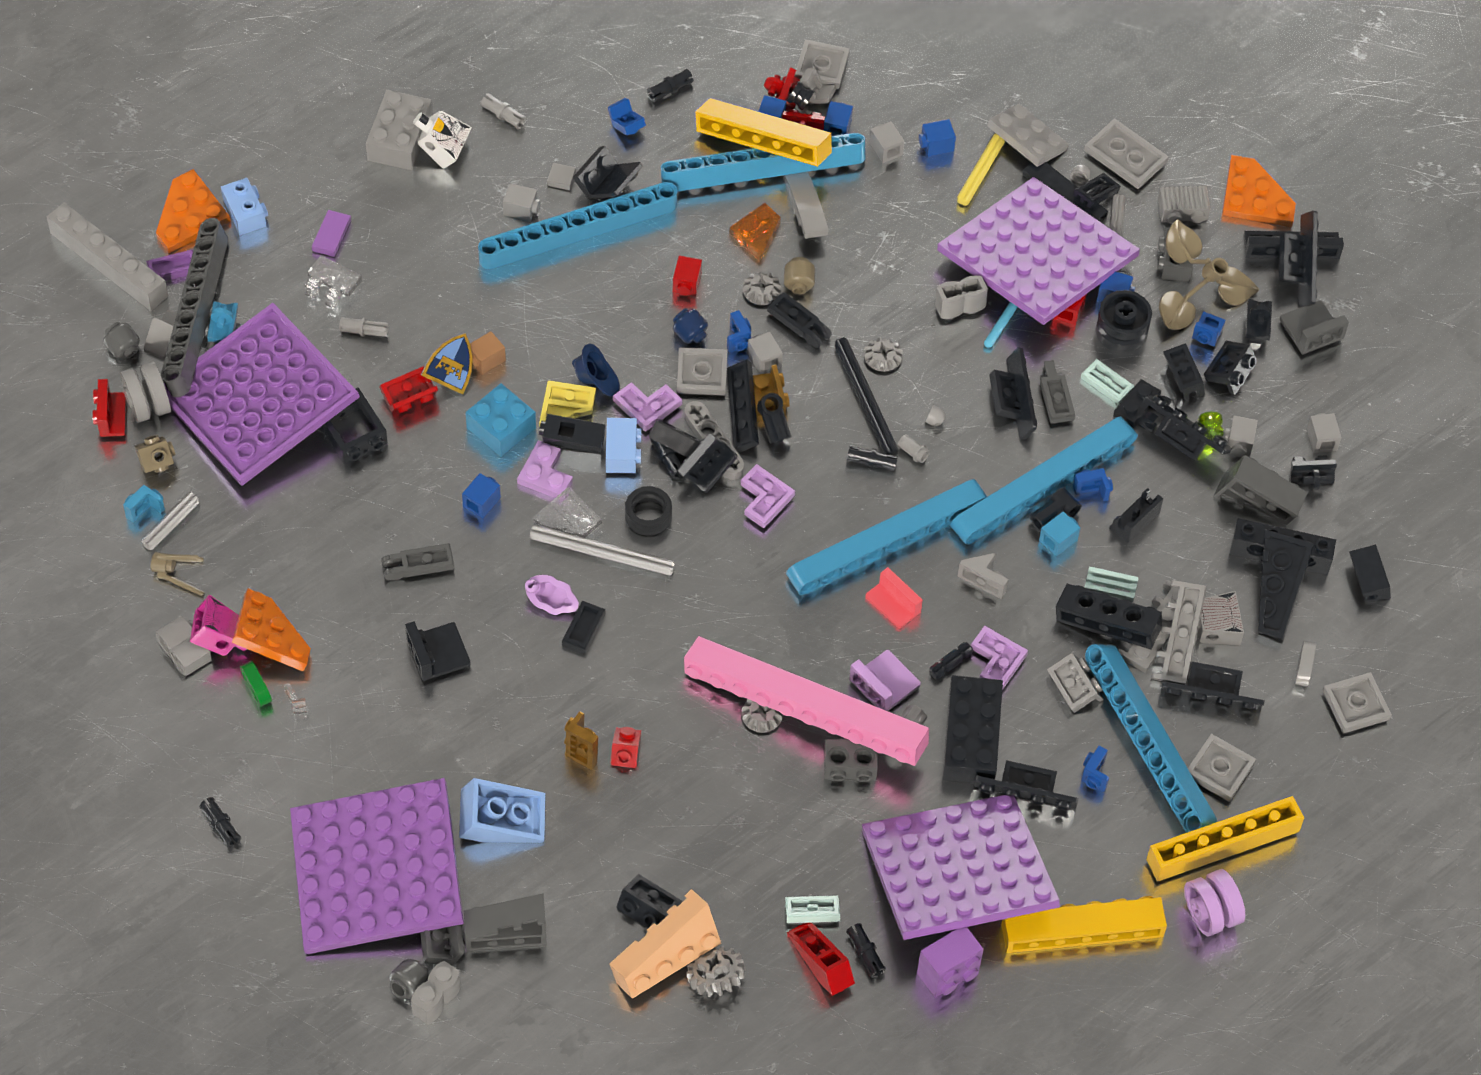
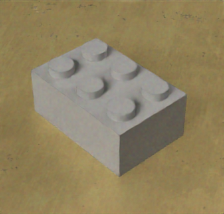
M386 89L366 141L367 161L413 170L421 149L417 140L422 132L420 128L413 124V121L421 112L427 117L432 116L431 99Z

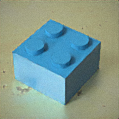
M500 383L466 411V426L470 432L497 455L502 457L536 429V412Z

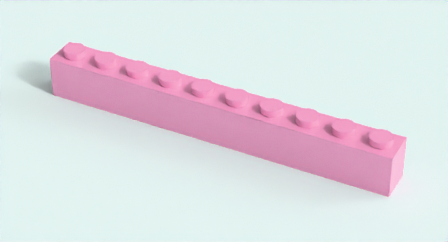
M698 636L684 656L685 674L694 679H700L712 684L716 688L730 691L738 697L747 698L761 706L777 710L783 715L802 720L808 725H814L826 730L830 734H836L849 739L855 744L869 747L877 753L886 754L900 762L915 766L929 744V728L700 636Z

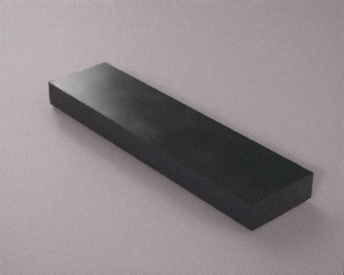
M1045 162L1038 167L1031 163L1023 169L1022 175L1030 180L1032 177H1035L1099 222L1107 217L1108 210L1100 204L1090 209L1087 207V201L1082 203L1080 196L1074 197V190L1078 187Z
M748 359L727 368L733 445L738 453L759 445L752 363Z

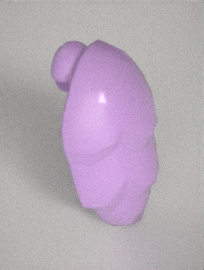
M537 575L526 581V594L536 607L544 609L553 615L575 612L578 609V599L573 594L570 585L565 582L558 581L548 575Z

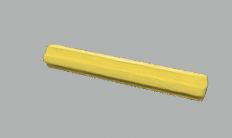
M993 135L958 194L957 202L959 204L967 206L1004 145L1005 141L999 135Z

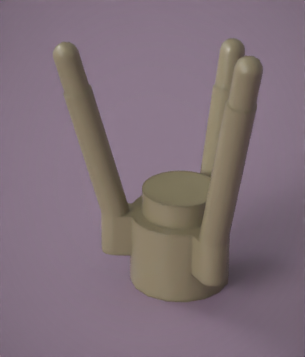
M160 552L153 554L151 571L157 572L158 579L167 580L200 596L205 595L203 591L168 575L169 572H174L176 561L203 562V557Z

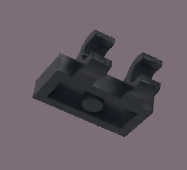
M1140 379L1114 410L1113 416L1115 418L1123 417L1132 428L1138 423L1146 430L1152 432L1157 426L1155 422L1158 416L1153 412H1148L1152 407L1143 400L1151 395L1161 396V390ZM1161 396L1165 400H1167L1168 406L1172 403V400L1166 396Z

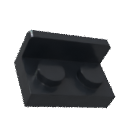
M1225 341L1204 373L1206 381L1226 384L1230 394H1236L1257 362L1251 345Z
M638 874L622 889L616 908L649 928L654 923L658 925L668 916L667 911L673 905L678 907L682 900Z

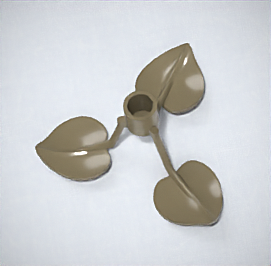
M1179 219L1173 222L1166 236V249L1169 256L1179 264L1188 260L1191 264H1205L1202 269L1204 280L1186 294L1184 298L1177 291H1169L1161 297L1159 311L1164 324L1169 329L1180 330L1193 322L1196 309L1187 300L1208 282L1216 281L1220 284L1218 287L1220 297L1227 304L1234 306L1244 303L1259 291V288L1248 276L1240 270L1228 266V263L1223 258H1216L1212 261L1210 258L1205 260L1195 259L1202 252L1200 238Z

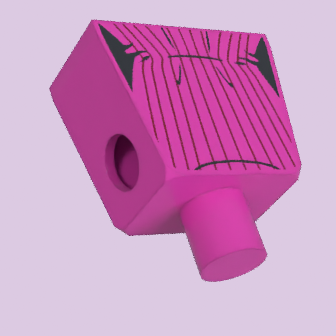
M208 595L195 610L190 642L222 656L227 655L234 646L242 651L246 650V648L232 643L239 615L211 595Z

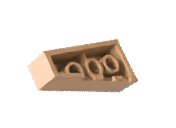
M692 889L684 895L687 899L678 907L673 905L667 911L668 916L658 925L654 923L647 929L648 932L639 942L635 940L610 963L616 983L632 999L721 944L708 903Z

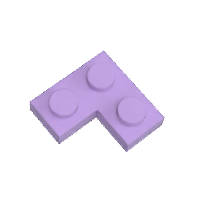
M632 382L613 395V401L630 418H637V424L645 432L653 427L656 419H664L682 405V399L666 384L649 397L644 395Z
M538 440L517 478V484L563 501L573 482V476L553 469L561 455V449Z
M757 464L741 479V486L757 496L745 509L744 515L762 528H765L795 496V490Z
M986 626L982 628L971 644L973 651L990 660L979 678L1003 680L1002 690L1028 654L1027 649Z

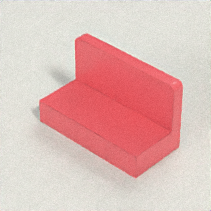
M888 567L880 573L879 584L867 592L865 596L898 629H901L921 613L923 600Z

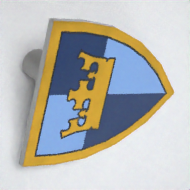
M466 333L452 337L442 343L431 354L421 376L463 394L470 379L473 361L471 346Z

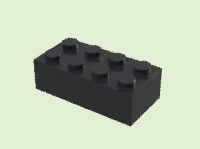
M951 676L942 780L974 783L976 776L995 779L1003 680Z

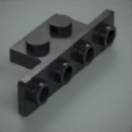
M1314 210L1301 215L1300 235L1280 234L1279 281L1299 284V307L1314 305L1317 298V230L1319 221L1318 212Z
M1017 347L1006 359L1008 372L994 369L989 374L996 415L1017 419L1020 439L1026 440L1037 429V419L1035 417L1034 401L1031 395L1024 350L1021 347Z
M1151 395L1143 400L1165 416L1155 434L1194 461L1198 460L1207 444L1223 455L1231 452L1232 448L1227 445L1228 441L1219 435L1213 436L1207 432L1208 428L1197 421L1195 423L1187 418L1188 415L1184 411L1168 406L1167 400L1163 397Z
M1198 662L1191 663L1187 686L1165 681L1161 685L1162 688H1167L1166 693L1181 696L1182 691L1192 693L1191 698L1207 700V696L1217 698V703L1232 705V701L1243 703V708L1257 710L1258 706H1264L1265 700L1239 695L1243 671Z
M1008 760L1005 763L1002 781L976 776L974 787H978V790L983 793L993 794L996 791L1007 796H1014L1015 799L1020 797L1028 798L1031 803L1037 805H1045V802L1055 804L1056 808L1069 811L1071 808L1076 809L1079 799L1053 792L1057 771Z

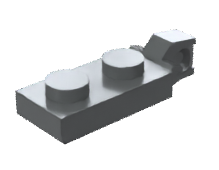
M1054 360L1044 361V375H1040V385L1050 423L1074 421L1075 411L1065 374L1062 375V372L1057 373Z

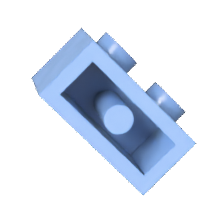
M248 178L221 186L223 202L239 236L266 227L265 217L268 216L264 203H259L258 199L260 196L255 185L251 186Z
M607 418L606 473H636V464H641V449H636V443H641V428H637V418Z

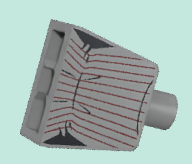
M1236 591L1206 597L1198 628L1199 641L1208 644L1241 645L1244 630Z

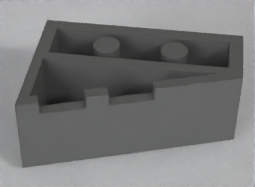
M1244 455L1223 474L1213 497L1220 500L1222 496L1236 501L1235 506L1241 508L1244 505L1250 506L1258 510L1257 514L1287 525L1298 516L1307 492L1302 490L1297 484L1291 483L1279 476L1277 472L1259 464L1255 459Z
M544 893L464 910L466 951L547 945Z

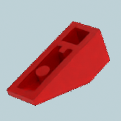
M803 923L787 932L789 939L818 982L832 996L855 984L849 959L813 923Z

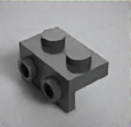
M463 924L420 932L423 962L440 963L445 961L450 965L454 964L465 952V941L462 938L461 929Z

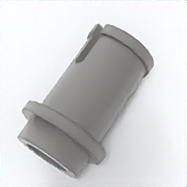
M907 434L903 435L897 444L898 448L912 456L915 462L923 463L930 453L926 445H920Z

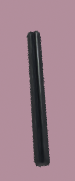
M845 337L837 339L835 341L837 352L884 454L896 456L898 454V447L848 339Z

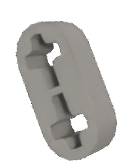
M1303 641L1295 685L1308 687L1316 643Z

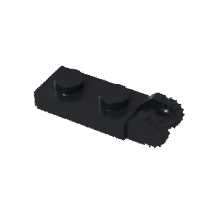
M785 292L767 306V312L799 336L805 338L807 343L815 348H819L822 345V341L812 332L813 329L825 339H829L832 336L831 330L816 315Z

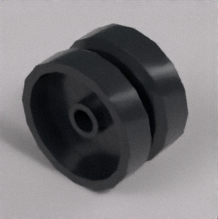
M1121 290L1107 295L1101 302L1096 324L1097 338L1105 347L1112 351L1124 353L1141 348L1148 336L1152 318L1151 305L1145 297L1133 291Z

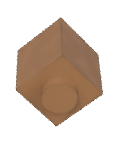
M491 331L470 343L473 358L472 368H476L481 375L506 361L505 347Z

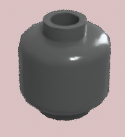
M116 322L105 330L103 342L115 358L126 357L129 359L138 352L137 346L140 343V338L128 323L120 324V322Z
M414 959L402 961L389 976L392 992L399 998L411 999L414 991L422 983L428 981L427 966L423 962Z

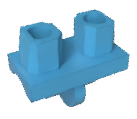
M213 302L207 336L209 342H214L216 345L234 332L238 303L222 304L220 302Z

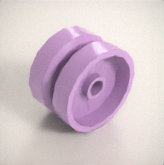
M1219 869L1207 874L1205 879L1199 877L1185 883L1184 893L1187 907L1196 926L1204 935L1208 937L1223 931L1224 925L1231 928L1244 923L1245 907L1237 885L1227 871Z

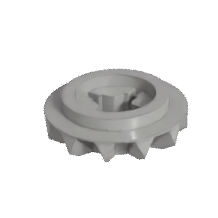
M760 271L758 274L751 273L750 277L745 279L743 293L750 302L757 305L771 304L780 295L781 285L778 278H774L771 272L764 274ZM760 283H763L765 286L764 293L760 290Z
M881 337L875 341L870 340V343L865 346L864 359L874 370L891 371L898 367L902 361L903 350L900 349L898 342L894 343L890 337L887 340ZM881 349L887 353L886 360L880 353Z
M747 699L742 707V719L749 729L765 733L776 729L780 725L783 718L782 713L767 706H761L764 711H768L764 720L761 714H756L761 705Z

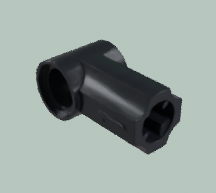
M775 393L763 396L757 403V411L762 416L770 444L792 437L782 408L783 400ZM769 399L774 402V411H768L766 409V400Z
M1060 488L1051 496L1049 502L1030 514V520L1033 523V527L1040 532L1043 526L1062 512L1073 518L1080 511L1082 505L1065 488Z

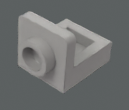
M815 67L807 68L800 79L804 88L814 90L808 104H825L830 102L836 88L834 85L823 86Z

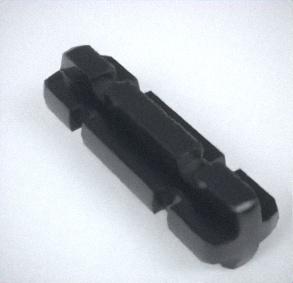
M968 642L961 643L957 646L958 649H953L939 660L940 663L936 662L929 668L931 676L934 679L943 677L945 675L944 672L951 671L963 662L962 659H967L972 655V646Z

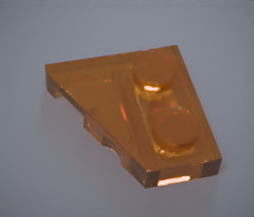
M764 203L729 228V233L760 261L764 257L767 245H770L773 233L780 224L781 217Z

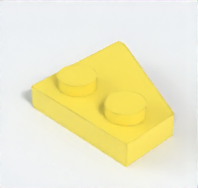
M548 381L539 426L541 421H546L547 414L573 419L592 414L596 388Z

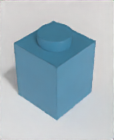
M1062 512L1041 528L1039 541L1057 557L1078 541L1079 524L1074 518Z

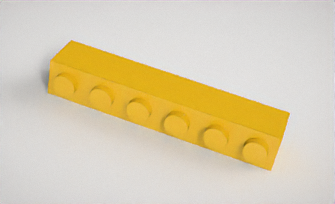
M711 98L696 111L697 132L817 167L832 153L831 133Z
M1291 796L1150 845L1146 860L1158 882L1298 833L1304 816L1294 797Z
M1143 896L1137 900L1121 898L1107 903L1092 901L1086 905L1078 906L1064 904L1055 909L1002 919L1001 924L1006 953L1162 938L1167 928L1161 897L1153 898L1152 896Z

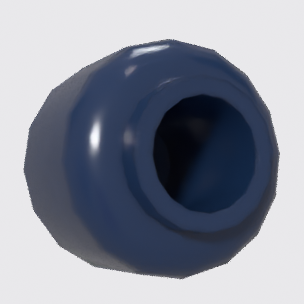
M685 308L673 319V331L685 344L693 342L699 344L708 335L705 332L708 328V322L696 309L688 310Z

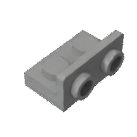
M1071 653L1048 668L1047 671L1070 709L1075 713L1094 699L1101 702L1104 698L1100 694L1103 689L1095 677L1091 679L1088 671L1091 669L1083 657L1079 659Z

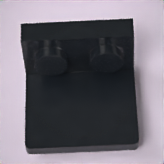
M600 146L572 178L588 199L615 198L621 195L625 190L624 187L638 176V171L643 165L641 162L618 164L606 146Z
M415 621L405 624L406 640L423 681L471 665L455 622L426 631L418 630Z

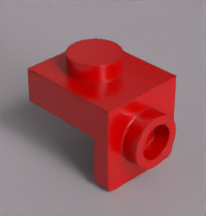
M616 727L612 742L611 765L636 768L642 730H635L631 727Z

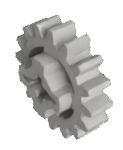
M721 946L719 950L713 948L710 952L694 960L693 963L687 964L688 971L686 973L688 981L691 984V988L693 990L697 989L700 995L706 991L708 997H711L714 992L722 996L724 990L732 992L731 987L733 985L740 986L739 979H745L744 971L746 968L744 960L740 953L734 952V948H730L725 951L724 946Z

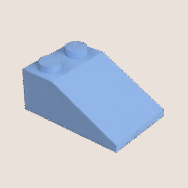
M473 778L461 789L459 838L483 843L544 842V792Z

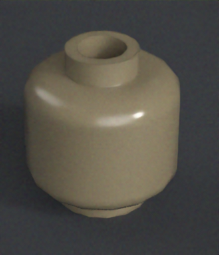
M795 257L785 265L784 285L787 289L791 290L794 294L800 295L814 287L815 267L807 258Z

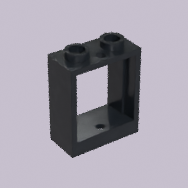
M359 387L356 390L360 397L321 426L322 431L344 464L356 461L362 455L379 450L388 443L385 427ZM362 410L374 430L345 444L332 423Z

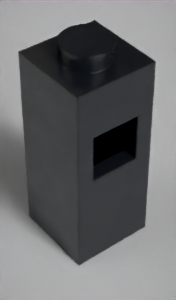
M547 414L546 421H541L539 435L542 436L543 442L549 445L601 454L606 425Z

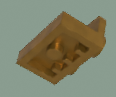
M771 365V373L753 375L757 422L763 421L762 416L757 411V403L763 396L769 393L778 394L782 398V408L785 416L786 407H790L788 393H784L782 389L785 386L783 373H778L777 365ZM769 399L766 400V409L768 411H774V402Z
M579 711L575 718L571 717L564 728V731H566V738L564 740L566 745L565 756L592 770L597 764L598 736L591 729L584 728L585 714Z

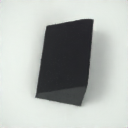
M659 418L655 420L649 433L651 439L686 457L691 456L700 443V439Z

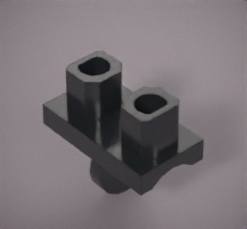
M1248 299L1245 338H1249L1248 342L1262 344L1263 340H1270L1272 301L1258 302Z
M1327 455L1318 456L1315 460L1306 461L1302 456L1293 457L1289 482L1297 485L1311 484L1312 490H1318L1320 484H1333L1337 467L1336 460H1329Z

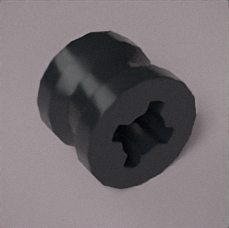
M798 81L786 101L795 103L798 109L803 110L812 97L814 90L804 88L803 84Z

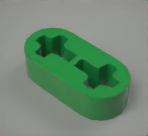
M253 661L241 665L240 670L259 707L272 702L269 690Z

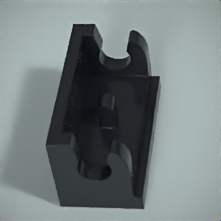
M1185 343L1163 351L1184 399L1189 400V394L1196 391L1198 397L1205 395L1204 382L1187 344Z
M1148 488L1142 492L1141 497L1121 516H1117L1109 527L1127 543L1161 511L1163 498L1157 495L1152 499L1149 496L1150 489Z
M1376 544L1349 551L1366 602L1391 599L1390 584Z

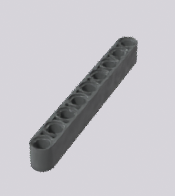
M209 218L203 221L199 227L161 372V378L171 396L177 398L186 395L191 388L228 243V236L216 218Z

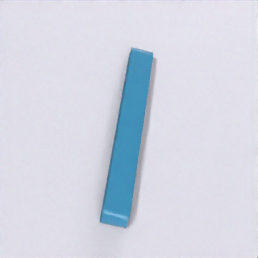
M859 133L831 136L832 153L818 167L755 148L667 161L661 165V182L674 184L678 192L860 164L866 159L865 137Z
M670 182L659 183L485 238L478 245L479 264L485 269H494L671 213L677 207V187Z
M1117 417L963 511L952 520L950 527L966 545H970L1052 495L1060 488L1073 482L1075 474L1083 470H1092L1128 448L1135 442L1138 434L1123 417Z
M971 479L793 564L787 570L786 575L800 595L808 594L949 526L957 515L988 496L975 479Z
M1090 645L1085 653L1087 664L1183 829L1188 833L1216 823L1217 818L1118 649L1113 645Z

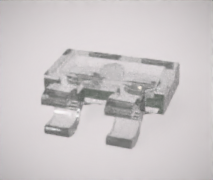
M321 255L308 270V277L310 279L305 283V287L308 288L305 295L315 298L323 284L330 288L325 294V297L328 298L325 305L334 309L338 305L342 294L349 297L362 281V275Z

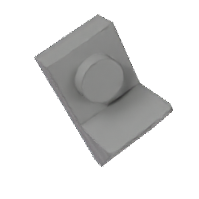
M168 310L161 320L153 318L143 348L145 352L165 360L176 313Z
M995 553L964 559L960 562L959 578L1000 599L1003 598L1007 591L1009 579L1005 578L998 571H992L996 557Z

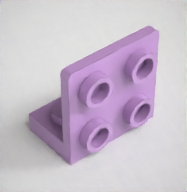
M889 650L884 651L867 665H864L859 659L851 664L849 680L875 707L885 711H889L921 685V682Z

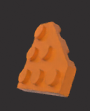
M1231 155L1222 216L1292 227L1296 206L1292 198L1254 158Z
M194 169L172 180L156 230L157 239L169 254L195 241L203 221L209 218H216L222 226L231 222L229 214Z
M249 588L247 589L243 597L232 643L304 671L311 648L271 597Z

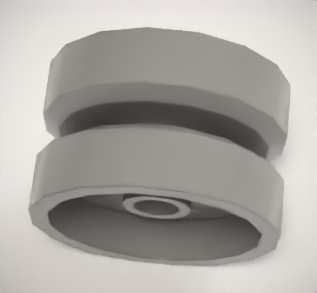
M154 361L141 365L142 381L133 368L120 372L124 395L137 423L150 419L149 403L158 416L171 412L169 399Z

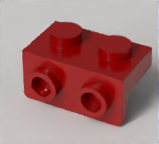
M425 366L379 386L391 413L397 410L399 414L413 408L411 405L420 401L421 404H424L435 398L434 394L438 391L437 386H434L430 379L421 376Z
M98 379V389L93 390L94 404H97V410H93V424L98 425L100 437L124 436L126 427V398L124 392L111 393L108 379Z

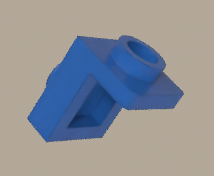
M623 98L608 107L613 127L623 134H635L639 129L646 126L644 117L632 110L629 99Z
M738 310L730 313V328L733 334L727 337V350L729 353L746 349L748 347V340L751 339L750 322L747 318H743Z
M1203 311L1199 322L1195 325L1192 338L1200 343L1215 347L1226 320Z
M1104 468L1083 470L1075 474L1073 489L1075 495L1099 490L1104 502L1109 500L1110 491H1113V483L1111 478L1106 476Z
M1098 746L1094 753L1089 752L1083 763L1085 768L1081 781L1085 782L1091 789L1105 792L1109 777L1099 771L1105 763L1108 750L1101 746Z

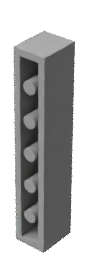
M65 202L46 216L50 234L149 311H153L168 298L166 282L162 277Z

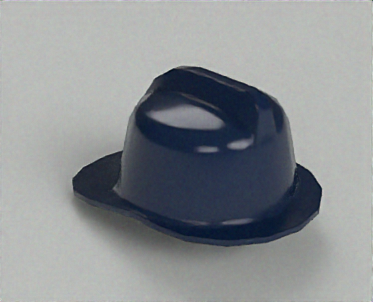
M591 343L586 344L582 349V354L572 361L577 378L582 384L597 387L605 395L613 397V395L620 391V383L616 373L597 346Z

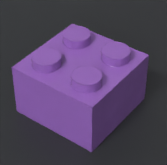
M967 927L956 929L920 951L917 974L935 998L941 994L948 995L956 989L959 983L964 980L966 982L971 981L978 975L983 947Z

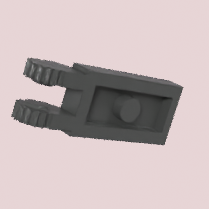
M449 543L400 551V553L381 558L382 566L394 567L385 570L383 573L384 578L389 581L399 580L404 576L411 577L455 569Z

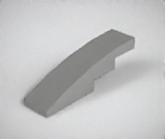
M802 172L784 175L793 212H796L798 223L802 227L805 239L828 235L829 229L823 209L809 173Z

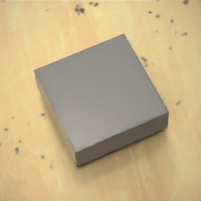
M553 163L547 179V186L570 190L574 180L572 177L576 174V167Z

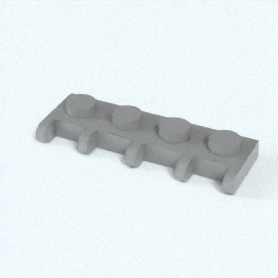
M1166 580L1163 587L1169 591L1164 600L1155 596L1152 604L1158 607V611H1162V627L1171 628L1175 610L1167 609L1166 604L1167 602H1177L1179 588L1171 587V581ZM1160 631L1152 650L1133 644L1128 652L1122 649H1118L1126 663L1146 674L1156 659V652L1163 649L1170 635Z
M1172 580L1170 586L1179 588L1177 602H1167L1166 604L1167 609L1175 610L1171 628H1161V633L1170 635L1166 652H1156V657L1165 659L1162 674L1152 673L1151 679L1187 686L1207 587Z

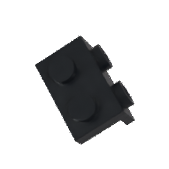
M709 434L701 440L691 456L684 460L678 472L707 493L738 456L724 441Z

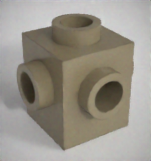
M153 435L145 438L144 443L135 445L141 468L145 473L153 470L155 473L169 469L168 465L174 464L172 456L176 455L172 442H167L163 436Z

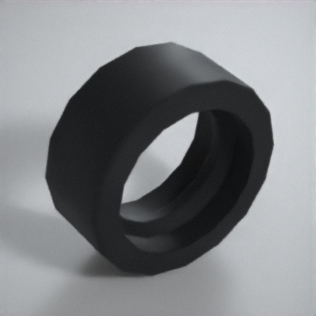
M643 486L635 489L628 495L625 502V519L628 526L636 533L645 536L663 532L669 526L672 519V501L668 494L662 489L653 486ZM651 501L663 507V514L654 520H644L634 514V508L642 502Z

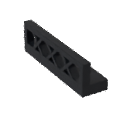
M1244 231L1246 258H1279L1280 234L1300 235V231ZM1317 232V259H1340L1344 242L1343 238H1339V232Z

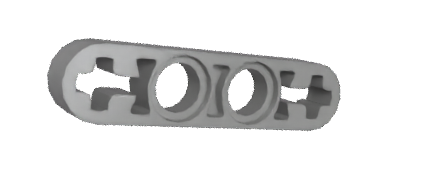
M699 401L689 402L685 407V421L696 437L700 439V442L708 436L704 435L701 430L710 427L715 431L712 435L724 441L737 454V459L732 463L733 467L737 466V470L729 468L723 476L729 480L739 479L743 475L744 470L742 458L706 406ZM692 411H694L695 413H699V412H700V417L698 418V417L696 416V414H691V412H692Z

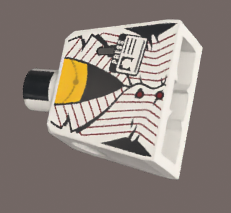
M438 111L431 117H427L421 112L413 121V124L422 130L417 140L418 145L443 169L457 160L472 128L443 111Z

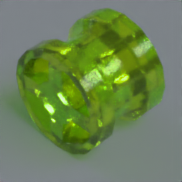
M1210 411L1202 413L1198 417V422L1208 428L1207 432L1213 436L1219 435L1223 437L1224 430L1221 426L1223 418L1220 413Z

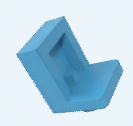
M145 485L134 494H130L123 504L126 518L133 523L150 506L159 513L165 510L163 496L156 489L151 490Z

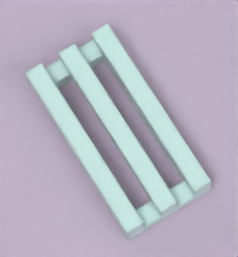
M1098 359L1081 374L1082 380L1117 405L1134 388L1133 384ZM1096 368L1098 371H1100L1101 373H1103L1105 376L1101 375L1100 373H1098V372H1097L1096 370H1094V369ZM1112 381H1114V382L1117 383L1119 386H1121L1122 388H1124V390H1122V389L1119 388L1117 385H1115L1114 383H1112Z
M1089 566L1085 588L1133 602L1138 577ZM1091 583L1104 585L1105 587L1092 585ZM1115 588L1127 590V591H1130V593H1129V592H1124V591L1115 590Z
M838 895L785 897L787 923L840 922Z

